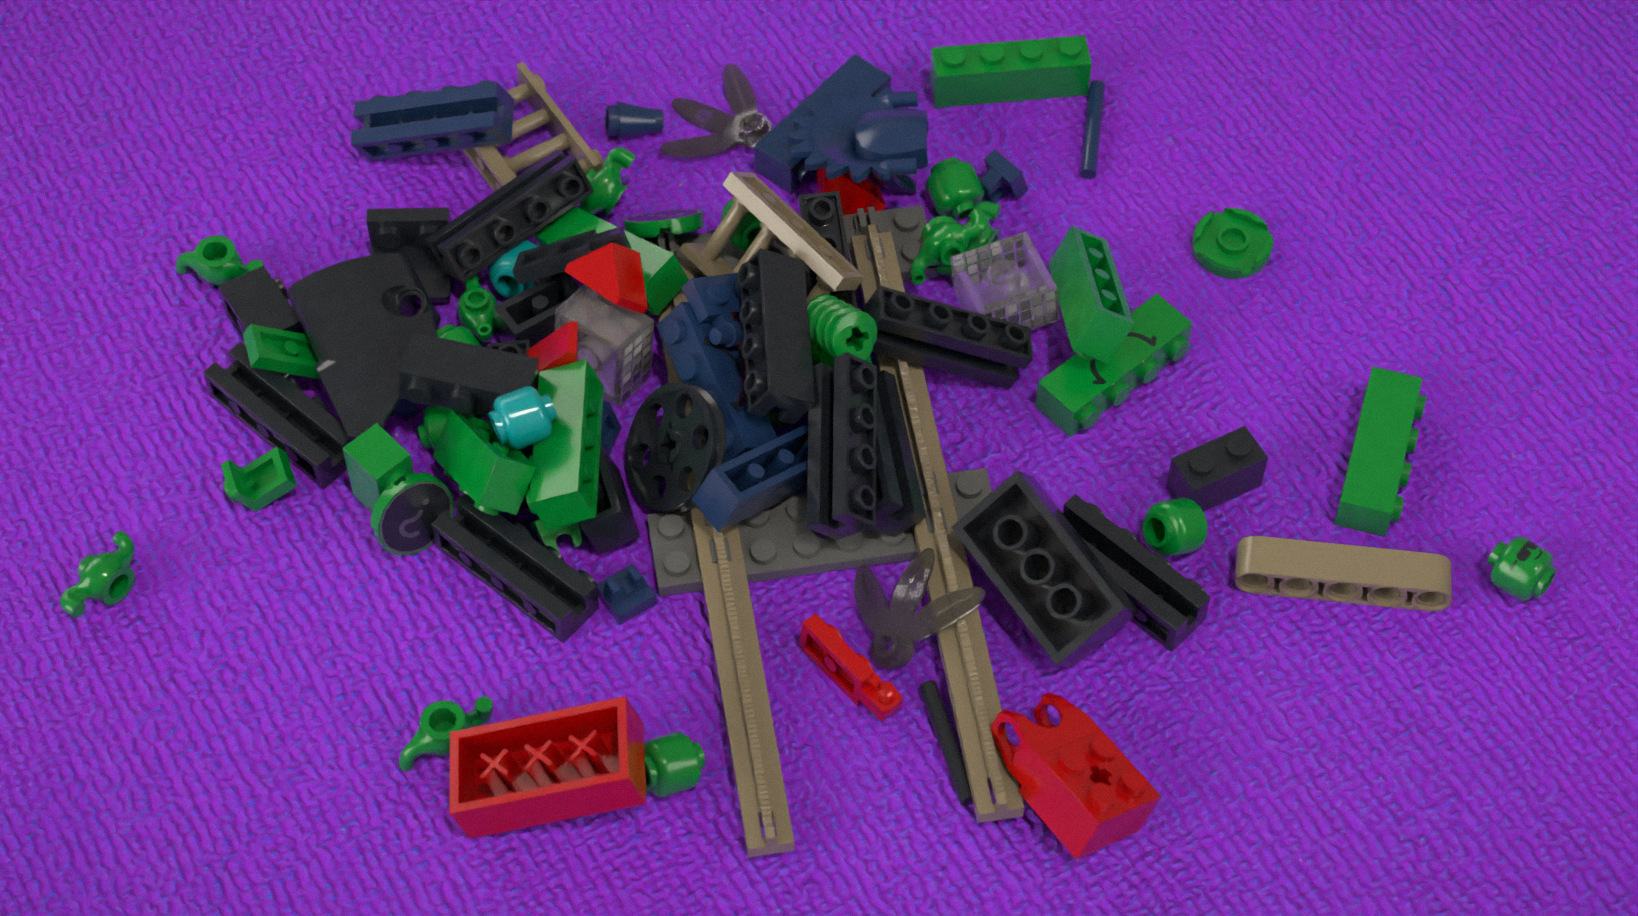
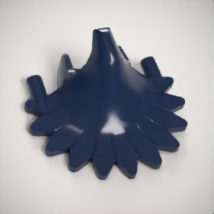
M858 88L852 99L835 93L830 96L831 106L813 103L809 105V114L811 116L794 118V127L799 130L788 133V142L798 144L791 148L792 157L807 158L804 162L807 171L826 167L827 179H835L849 172L852 181L855 183H859L869 176L873 182L883 189L897 193H916V182L907 175L917 174V169L925 168L928 165V117L926 110L905 107H918L917 91L892 92L891 88H885L872 97L864 88Z

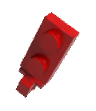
M816 613L802 622L798 647L856 706L863 703L881 722L901 708L903 697L891 682L882 681L879 674H875L868 659L862 654H856L844 642L841 633L835 626L826 624Z

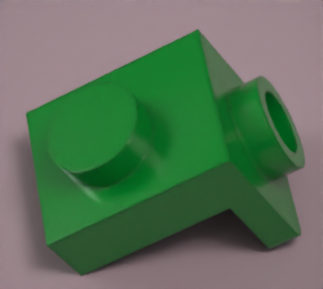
M277 446L243 468L231 460L221 464L225 477L223 487L226 494L235 503L240 502L255 512L297 487L288 455Z

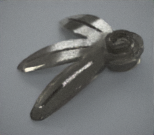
M729 63L724 68L726 96L735 116L733 117L719 109L682 97L675 98L671 102V106L682 118L702 130L715 134L665 142L659 149L661 153L674 157L699 158L725 152L737 145L754 148V145L773 129L772 123L765 118L764 114L758 112L754 91L738 65Z
M927 548L917 555L903 572L894 590L889 610L884 590L877 576L867 565L861 566L856 572L854 595L857 608L869 629L876 634L871 645L874 661L886 669L905 666L914 655V642L930 637L964 618L983 602L986 595L985 590L981 587L957 590L933 600L915 613L927 588L935 562L934 550ZM893 641V647L888 652L889 645Z

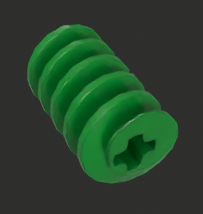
M828 294L817 295L807 303L812 346L833 357L846 352L865 361L870 357L877 339V326L875 320L868 313Z

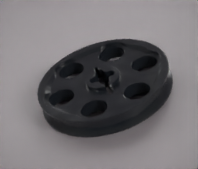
M678 382L665 384L653 391L638 409L627 439L626 470L634 494L648 508L670 513H683L695 508L697 505L693 502L692 497L712 468L724 463L726 453L725 421L719 404L708 391L698 386ZM691 397L692 410L690 414L686 417L685 405L687 400ZM662 407L663 419L661 424L657 426L656 416ZM707 428L709 434L708 441L702 449L701 436ZM649 447L650 460L645 467L643 457ZM694 470L695 482L689 490L687 485L688 476ZM665 479L666 490L660 499L659 486L661 481Z

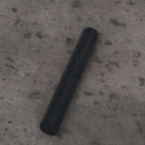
M934 680L923 682L919 689L960 805L973 804L964 759L938 686Z

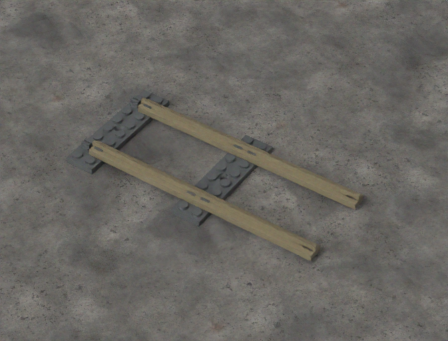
M923 205L875 211L873 206L867 207L866 213L864 208H858L857 214L843 215L850 263L865 277L858 286L861 290L864 306L879 285L905 292L903 282L912 281L910 278V268L923 245L921 231L927 223ZM714 232L675 237L674 233H667L668 238H664V235L660 234L657 235L655 240H647L674 253L689 280L705 277L690 267V260L679 249L683 243H707ZM776 238L767 249L771 252L789 256V247L779 238ZM728 240L719 256L734 270L745 252L739 251ZM937 265L930 266L924 270L926 279L937 278ZM683 289L657 315L658 322L662 321L681 302H688ZM613 303L616 320L654 315L648 311L641 314ZM661 337L668 382L681 383ZM874 353L878 372L885 370L895 375L926 513L924 519L896 537H892L874 528L839 540L831 537H818L816 531L807 528V493L794 494L720 532L714 528L697 506L683 513L662 512L647 514L659 597L704 590L748 857L795 851L793 831L748 583L916 559L920 560L977 822L982 823L1022 817L1024 814L1022 796L1018 793L1020 789L1019 782L1006 768L990 729L998 713L1002 712L966 558V554L970 553V551L951 528L987 497L992 490L986 468L947 473L922 365ZM689 399L685 405L686 417L692 410ZM704 433L701 436V447L703 449L707 444ZM694 470L688 476L687 485L689 490L695 482ZM989 786H992L995 804L992 803ZM773 819H774V824H775V829H776V835H777V836H775V830H774V825H773ZM760 820L763 821L765 838L762 836Z

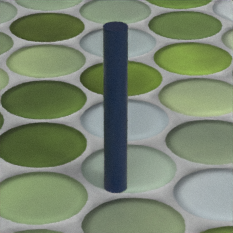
M1100 80L1092 81L1089 88L1080 172L1081 177L1084 179L1095 178L1097 172L1105 83Z

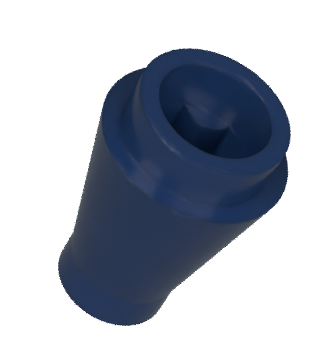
M616 101L615 105L606 106L605 129L607 136H615L616 140L663 132L664 117L662 109H651Z

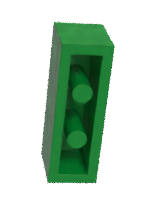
M452 409L433 454V457L445 469L444 474L454 479L460 485L459 490L469 495L475 501L474 506L478 510L490 515H499L500 511L517 515L536 469V466L519 449L511 448L508 443L500 444L489 419L467 413H459Z

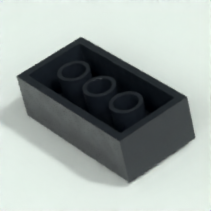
M1017 470L951 527L1056 665L1073 668L1140 612L1037 480L1029 474Z

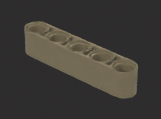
M1266 536L1244 537L1236 544L1235 585L1238 589L1247 593L1419 611H1440L1452 604L1451 561L1440 554Z

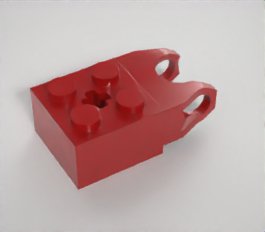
M1047 693L1042 695L1040 703L1033 710L1037 724L1033 723L1026 716L1009 710L998 713L990 729L1006 768L1022 785L1018 793L1076 860L1139 832L1161 798V795L1085 712L1063 697ZM1049 705L1056 708L1059 713L1060 724L1057 726L1053 725L1049 720L1047 714ZM1006 722L1014 727L1020 741L1019 745H1014L1008 740L1005 733Z

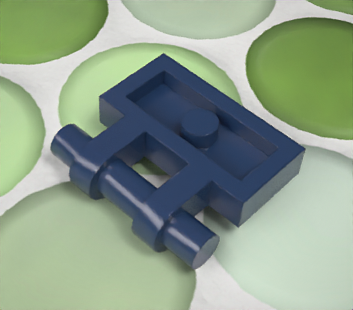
M738 273L692 278L682 286L698 324L712 323L713 328L709 332V339L713 345L722 344L725 347H735L741 345L744 341L742 322L733 320L739 319L741 307L740 287L737 285Z

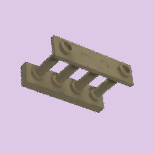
M524 62L516 64L519 85L507 92L515 99L514 105L527 100L535 112L513 122L511 140L543 125H546L555 137L511 158L508 156L502 157L497 151V147L502 144L462 149L493 192L517 177V172L536 164L556 149L559 151L565 150L568 155L575 157L585 175H587L591 168L599 172L604 166V160L598 150H591L549 96L538 73L532 74Z
M730 172L722 185L733 195V205L707 243H683L679 249L690 260V267L698 274L707 277L738 273L741 265L747 262L760 248L767 250L774 239L779 238L789 247V257L804 261V265H808L817 274L816 280L818 282L807 296V303L817 295H829L831 291L856 290L865 278L753 172ZM747 212H751L761 221L760 227L762 229L733 270L719 254Z

